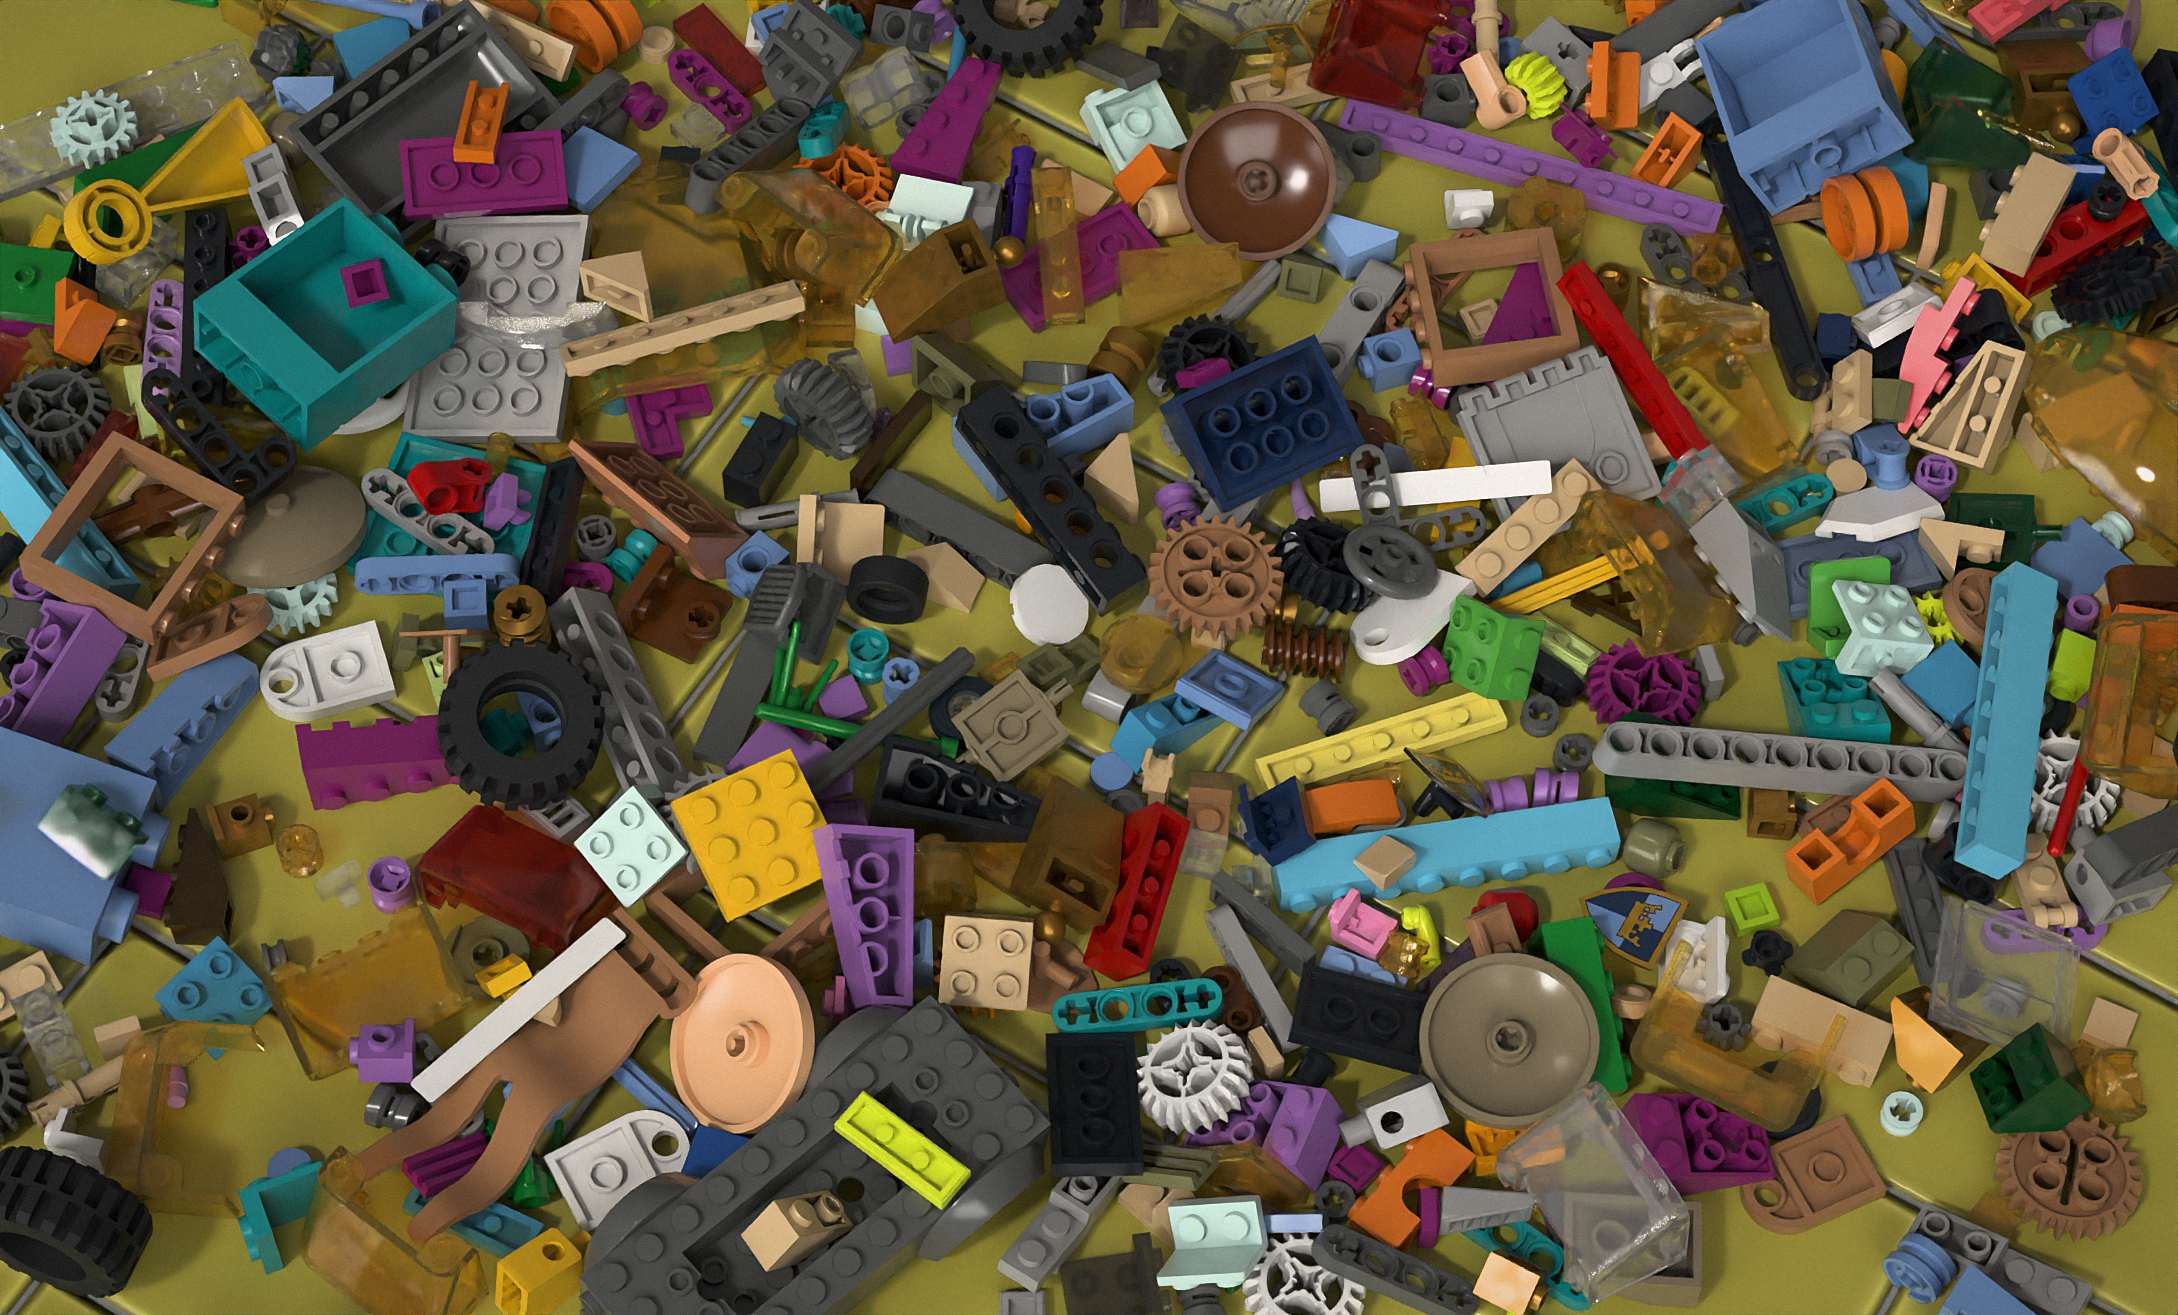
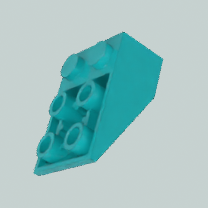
M1796 658L1792 661L1777 662L1791 736L1889 745L1891 722L1879 696L1867 685L1871 681L1870 677L1840 674L1835 660L1827 658Z

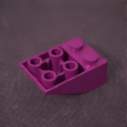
M1634 1094L1616 1115L1631 1197L1678 1198L1771 1180L1776 1177L1759 1094Z

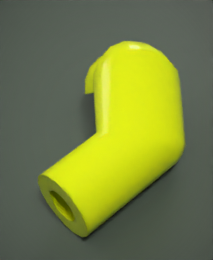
M1417 904L1416 907L1405 906L1401 911V924L1407 930L1416 929L1420 966L1423 968L1438 967L1441 964L1439 935L1429 909L1420 904Z

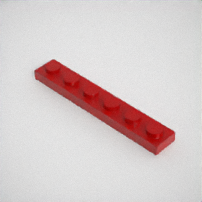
M1584 260L1571 265L1556 283L1557 287L1603 355L1608 357L1613 370L1689 483L1693 484L1701 480L1720 461L1714 452L1713 446L1703 437L1693 422L1688 409L1680 403L1670 388L1665 375L1657 369L1647 354L1642 341L1636 338L1624 320L1621 310L1613 304L1601 286L1598 276L1590 270Z

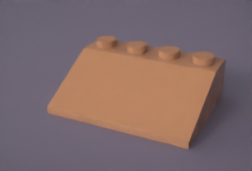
M576 439L570 441L568 448L590 483L602 492L601 498L606 503L615 508L623 509L631 516L630 522L635 527L647 533H652L661 540L659 543L672 548L674 556L681 557L690 564L688 569L696 577L704 581L727 579L725 560L751 538L750 535L637 443Z

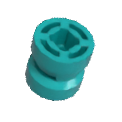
M634 529L625 539V546L623 548H616L606 559L607 565L619 580L630 586L658 542L647 532L641 529Z
M874 628L857 630L850 636L847 643L848 671L850 675H853L855 681L862 685L878 684L883 681L882 673L884 666L890 661L888 639L881 631Z

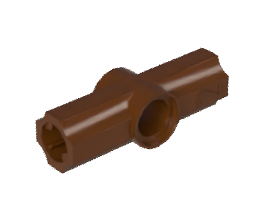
M152 484L132 493V500L94 514L90 518L115 548L143 536L146 538H157L168 535L178 528V522L213 508L168 485Z

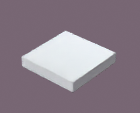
M1913 282L1852 316L1851 332L1857 334L1858 338L1872 348H1876L1912 328L1926 303L1932 302L1940 308H1943L1944 305L1938 295L1917 282Z

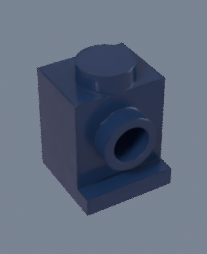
M1819 313L1813 339L1824 369L1832 377L1833 365L1856 351L1857 334L1851 333L1852 317L1840 313Z

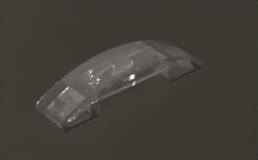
M457 302L456 319L463 328L486 341L518 349H557L558 345L615 330L618 327V319L606 302H567L565 317H500L490 302Z

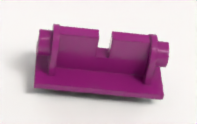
M1563 103L1559 105L1566 114L1552 125V137L1570 152L1583 167H1597L1607 153L1615 160L1619 158L1608 147L1613 140L1597 124L1595 125L1581 109L1578 108L1573 113Z

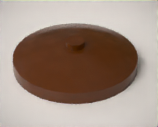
M1246 101L1233 104L1208 117L1188 140L1180 159L1177 177L1180 204L1194 232L1216 251L1245 261L1278 259L1285 256V254H1291L1308 243L1321 229L1329 216L1334 203L1337 184L1334 158L1321 132L1299 112L1287 106L1268 101Z

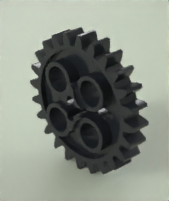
M2150 239L2143 245H2141L2140 240L2135 241L2131 246H2125L2123 243L2115 251L2105 249L2102 256L2092 255L2089 257L2090 262L2076 264V271L2065 272V279L2056 281L2057 288L2051 290L2053 296L2050 299L2060 320L2066 319L2068 324L2076 320L2077 324L2081 325L2088 319L2091 324H2095L2100 318H2106L2107 321H2110L2117 313L2125 316L2128 313V309L2133 307L2137 309L2143 308L2142 302L2146 300L2155 301L2157 299L2156 293L2167 292L2169 290L2167 285L2177 282V253L2173 249L2172 244L2166 245L2163 240L2154 243L2153 239Z

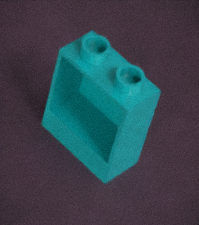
M343 196L193 301L194 349L220 373L223 372L225 377L305 452H308L337 431L342 424L345 425L377 402L379 397L382 398L411 377L413 372L419 371L450 348L455 339L456 307L461 301V295L455 281L445 269L435 263H430L424 268L405 251L401 234L387 217L380 213H374L367 217ZM379 258L390 298L350 308L339 268Z

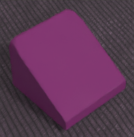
M379 258L339 268L350 308L390 298Z

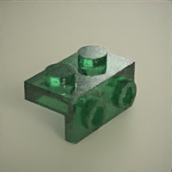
M87 783L85 786L81 784H68L37 825V828L103 880L111 881L136 846L145 845L150 837L140 830L143 824L139 819L125 810H121L118 813L106 803L109 797L98 787L91 783Z

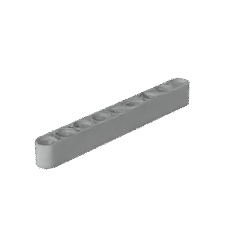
M1624 721L1614 722L1609 725L1592 753L1595 766L1603 773L1613 776L1859 796L1884 776L1909 801L1943 803L1944 799L1951 801L1964 786L1968 760L1960 752L1946 749ZM1612 745H1615L1618 748H1620L1622 752L1614 749ZM1654 749L1659 750L1663 755L1658 754ZM1695 752L1701 754L1705 759L1699 757ZM1737 756H1740L1746 762L1741 761ZM1779 760L1783 761L1787 766L1780 763Z

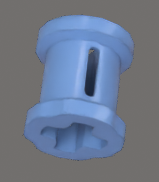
M897 657L885 664L882 680L884 682L883 699L887 705H890L918 681L920 670L913 660Z

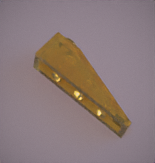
M1070 166L1031 169L1030 199L1045 326L1085 324Z

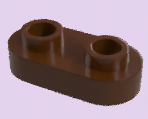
M1224 966L1211 967L1203 972L1200 978L1223 982L1227 985L1226 989L1221 990L1225 1001L1224 1010L1221 1016L1212 1022L1216 1023L1217 1026L1224 1024L1230 1028L1232 1033L1239 1036L1246 1046L1248 1032L1261 1026L1260 1015L1235 971ZM1208 992L1201 993L1207 1005L1208 1001L1214 1000L1210 999ZM1242 1018L1247 1024L1236 1026L1232 1023V1020Z

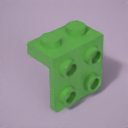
M1883 555L1815 561L1810 564L1808 568L1807 642L1822 653L1825 658L1836 660L1852 633L1850 625L1832 590L1835 580L1890 585L1891 563L1888 558Z
M1458 595L1455 606L1450 614V623L1441 651V655L1449 670V679L1486 699L1526 702L1546 621L1537 616L1505 614L1468 595Z

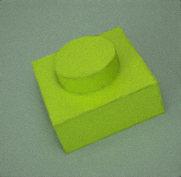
M1765 882L1724 892L1721 901L1737 937L1778 926L1780 917Z

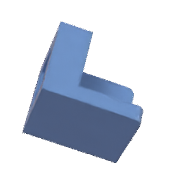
M486 579L444 581V619L447 630L470 629L491 631L488 617V586ZM460 639V643H461V642L489 641V640H467V639Z

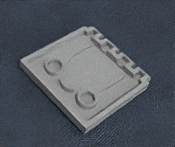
M1593 345L1565 355V362L1569 370H1566L1562 359L1559 357L1529 368L1528 373L1532 382L1531 385L1523 371L1492 382V390L1496 397L1494 399L1486 385L1458 396L1463 411L1456 414V417L1477 466H1483L1484 468L1486 465L1548 460L1550 462L1552 478L1574 457L1602 487L1550 537L1658 496L1664 492L1607 356L1599 358ZM1532 495L1491 498L1501 524Z

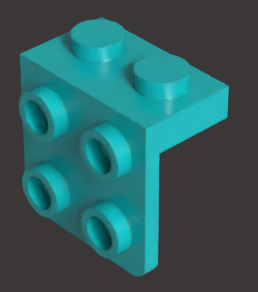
M327 1161L303 1162L295 1166L289 1173L275 1178L263 1177L256 1179L247 1188L238 1191L245 1215L237 1218L252 1262L261 1259L266 1275L283 1269L284 1266L271 1229L336 1205L339 1202Z

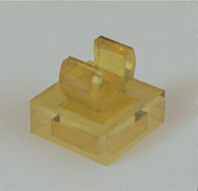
M37 326L26 336L32 348L24 354L23 359L25 362L34 366L40 364L45 370L52 369L55 362L61 365L62 369H66L71 363L79 368L75 361L54 351V333ZM38 367L31 372V375L38 373Z
M1564 533L1548 538L1527 557L1528 561L1536 560L1539 563L1542 571V580L1579 565Z

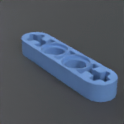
M502 553L364 558L356 563L354 586L361 593L368 595L444 593V581L486 579L488 591H503L507 587L519 585L520 562L516 557Z

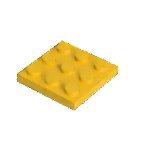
M791 748L671 802L670 806L727 923L822 880L812 831L828 824Z

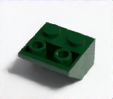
M2039 1022L2018 1034L2009 1044L1989 1059L1981 1062L1975 1070L1969 1073L1989 1128L1995 1134L2059 1131L2093 1106L2071 1050Z

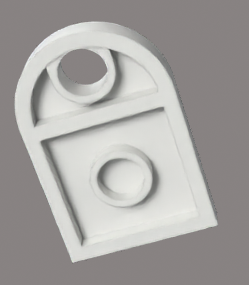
M1411 560L1412 565H1418L1416 561ZM1437 568L1436 584L1425 596L1412 600H1398L1378 594L1359 613L1351 625L1350 639L1356 653L1362 660L1376 665L1397 663L1415 655L1450 621V614L1455 606L1456 597L1458 595L1473 597L1477 593L1473 580ZM1408 574L1402 577L1406 583L1415 582ZM1380 641H1384L1383 643H1381V644H1379V645L1373 646V645H1375L1376 643H1378V642H1380Z
M375 620L283 645L266 659L260 672V688L269 709L279 717L295 722L313 721L397 698ZM281 680H289L294 683L293 687L285 693H275L271 690L272 686Z
M640 1110L628 1113L543 1157L580 1230H585L590 1235H593L608 1212L630 1191L646 1180L662 1173L681 1172L690 1149V1144L685 1131L673 1118L658 1111ZM669 1135L678 1141L679 1146L674 1154L660 1156L655 1153L652 1148L653 1143L660 1136Z

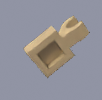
M995 0L994 16L1001 26L1012 30H1017L1019 25L1028 29L1039 26L1047 20L1045 17L1049 12L1047 5L1040 2L1031 3V0Z
M1147 748L1141 764L1142 770L1146 773L1142 793L1148 794V805L1158 801L1166 806L1174 782L1177 757L1175 754L1170 753L1169 756L1159 754L1157 758L1153 755V749Z

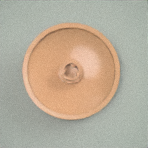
M731 954L711 962L694 978L698 984L697 996L691 1006L679 1016L674 1017L670 1036V1063L673 1080L683 1104L701 1124L732 1134L748 1135L760 1132L795 1104L801 1096L812 1067L815 1030L808 998L801 984L790 970L776 960L765 956Z

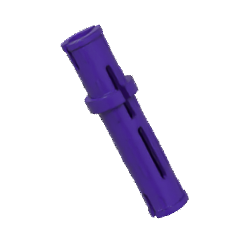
M1016 146L1012 149L1010 175L1005 180L1004 190L1007 192V204L1003 237L1014 236L1025 247L1031 196L1036 191V182L1033 180L1037 152L1029 146Z

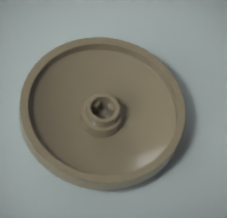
M294 466L292 475L256 505L246 508L248 518L241 526L242 534L238 538L232 537L225 547V555L222 562L213 571L229 582L257 589H278L297 586L329 574L353 556L366 536L368 514L361 492L348 478L332 470L314 466ZM243 478L233 484L234 488L241 493H250L256 488L254 483L247 478ZM211 509L204 512L199 525V538L218 513L217 510Z
M1494 953L1472 959L1450 972L1435 988L1428 999L1421 1018L1419 1051L1426 1077L1433 1082L1439 1098L1449 1108L1465 1119L1488 1128L1522 1130L1537 1127L1556 1119L1569 1110L1587 1089L1593 1077L1599 1054V1027L1593 1007L1584 991L1562 969L1531 955Z

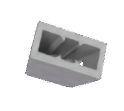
M2086 824L2078 827L2069 835L2068 841L2075 849L2076 854L2065 867L2064 876L2094 927L2153 910L2173 884L2169 877L2161 870L2119 889L2112 890L2083 857L2085 850L2098 839L2095 832Z
M1418 1072L1417 1075L1410 1074L1356 1100L1355 1105L1360 1115L1339 1123L1338 1128L1348 1149L1371 1140L1380 1150H1384L1447 1125L1450 1122L1433 1082ZM1387 1112H1391L1389 1120L1381 1124L1382 1116Z

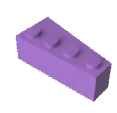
M45 598L39 610L44 615L39 629L31 628L25 644L30 647L28 654L22 664H15L9 679L13 687L9 695L0 698V726L59 746L63 738L73 729L75 719L86 702L95 694L98 683L108 667L118 658L120 648L128 636L95 608Z
M831 823L813 830L812 834L851 1010H862L873 1005L884 1004L902 1009L913 1006L914 829Z

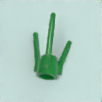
M795 621L789 639L786 658L785 650L777 646L768 704L812 713L815 702L839 663L836 659L831 660L806 701L802 699L804 691L789 686L802 626L800 621Z
M487 1118L485 1126L489 1140H491L495 1125L491 1118ZM560 1119L555 1122L550 1153L561 1148L564 1122ZM531 1153L522 1172L506 1191V1198L514 1200V1206L517 1208L532 1209L542 1207L550 1202L549 1195L557 1193L556 1182L548 1167L545 1173L543 1172L542 1165L533 1164Z

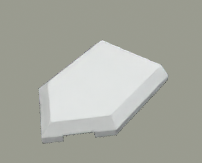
M1912 481L1905 488L1892 491L1873 486L1832 500L1815 530V536L1833 538L1834 532L1854 534L1857 541L1873 543L1918 529L1921 517L1945 520V513L1938 501Z

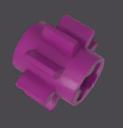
M1457 33L1448 34L1443 37L1437 36L1435 47H1428L1427 61L1432 63L1431 74L1464 73L1459 63L1476 55L1470 52L1472 42L1470 40L1466 41Z
M259 224L238 229L237 241H230L228 243L236 269H240L271 247L265 231L259 227Z

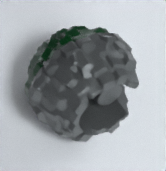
M275 24L274 27L266 26L263 30H260L258 39H255L253 44L256 49L250 56L249 61L256 69L257 75L265 83L273 84L272 81L277 77H303L304 72L310 70L309 67L312 62L311 49L304 35L297 31L292 24Z

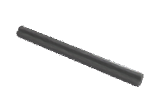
M958 647L805 774L804 777L814 798H818L885 742L887 735L892 736L971 670L975 662L974 655L965 647Z

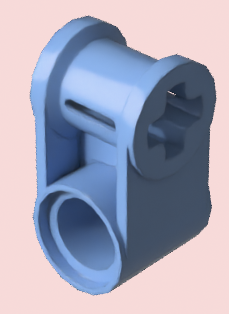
M1892 423L1861 429L1850 435L1852 437V445L1850 447L1852 459L1864 467L1867 476L1876 487L1892 491L1909 485L1910 474L1906 470V456L1910 452V445L1897 432Z

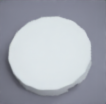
M1042 564L1026 570L1014 582L1010 592V604L1013 603L1014 610L1012 617L1016 627L1025 638L1038 646H1043L1048 642L1053 646H1062L1083 632L1089 618L1088 600L1061 566Z

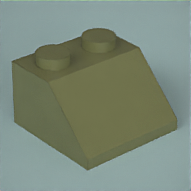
M945 333L917 334L911 339L912 386L917 390L922 389L931 394L932 402L951 417L958 416L961 407L999 384L1004 389V379L995 367L991 365L986 366L978 360L964 343L955 342Z
M1841 910L1788 958L1783 966L1810 991L1862 1011L1906 971L1916 947L1883 918Z

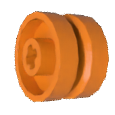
M551 0L545 8L546 18L552 33L579 44L580 46L574 61L592 73L603 71L616 60L618 53L628 52L643 38L642 23L630 0Z
M1876 165L1861 169L1856 173V176L1845 173L1830 177L1823 182L1820 192L1823 225L1827 238L1841 261L1852 263L1867 259L1872 255L1873 251L1882 255L1900 250L1906 245L1909 232L1906 203L1899 183L1886 166Z

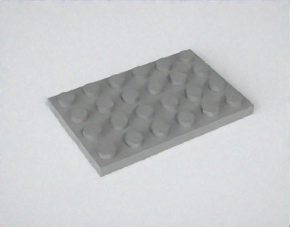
M589 215L480 216L436 219L433 238L445 243L449 247V251L455 250L466 255L470 260V271L464 283L458 288L461 301L456 307L454 343L450 345L448 350L422 369L413 372L410 378L402 432L447 443L562 442L571 377H568L557 346L576 341L584 292L579 265L589 258L594 223Z

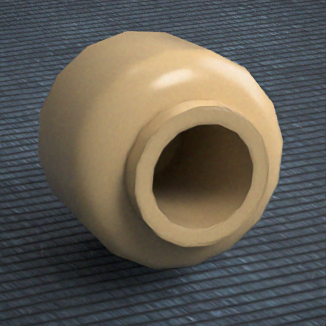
M1177 183L1149 188L1139 201L1138 218L1153 236L1160 238L1180 235L1189 232L1192 228L1183 213L1178 196Z

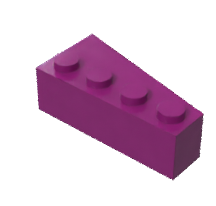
M438 715L416 716L412 724H402L399 721L393 720V718L376 719L372 727L351 728L350 721L332 722V730L312 731L311 724L295 725L302 770L314 811L320 809L337 810L346 804L366 800L377 802L386 799L388 796L406 792L422 793L432 787L451 783L459 785L460 779L457 775L450 777L444 767L445 757L439 754L437 746L438 731L436 730Z

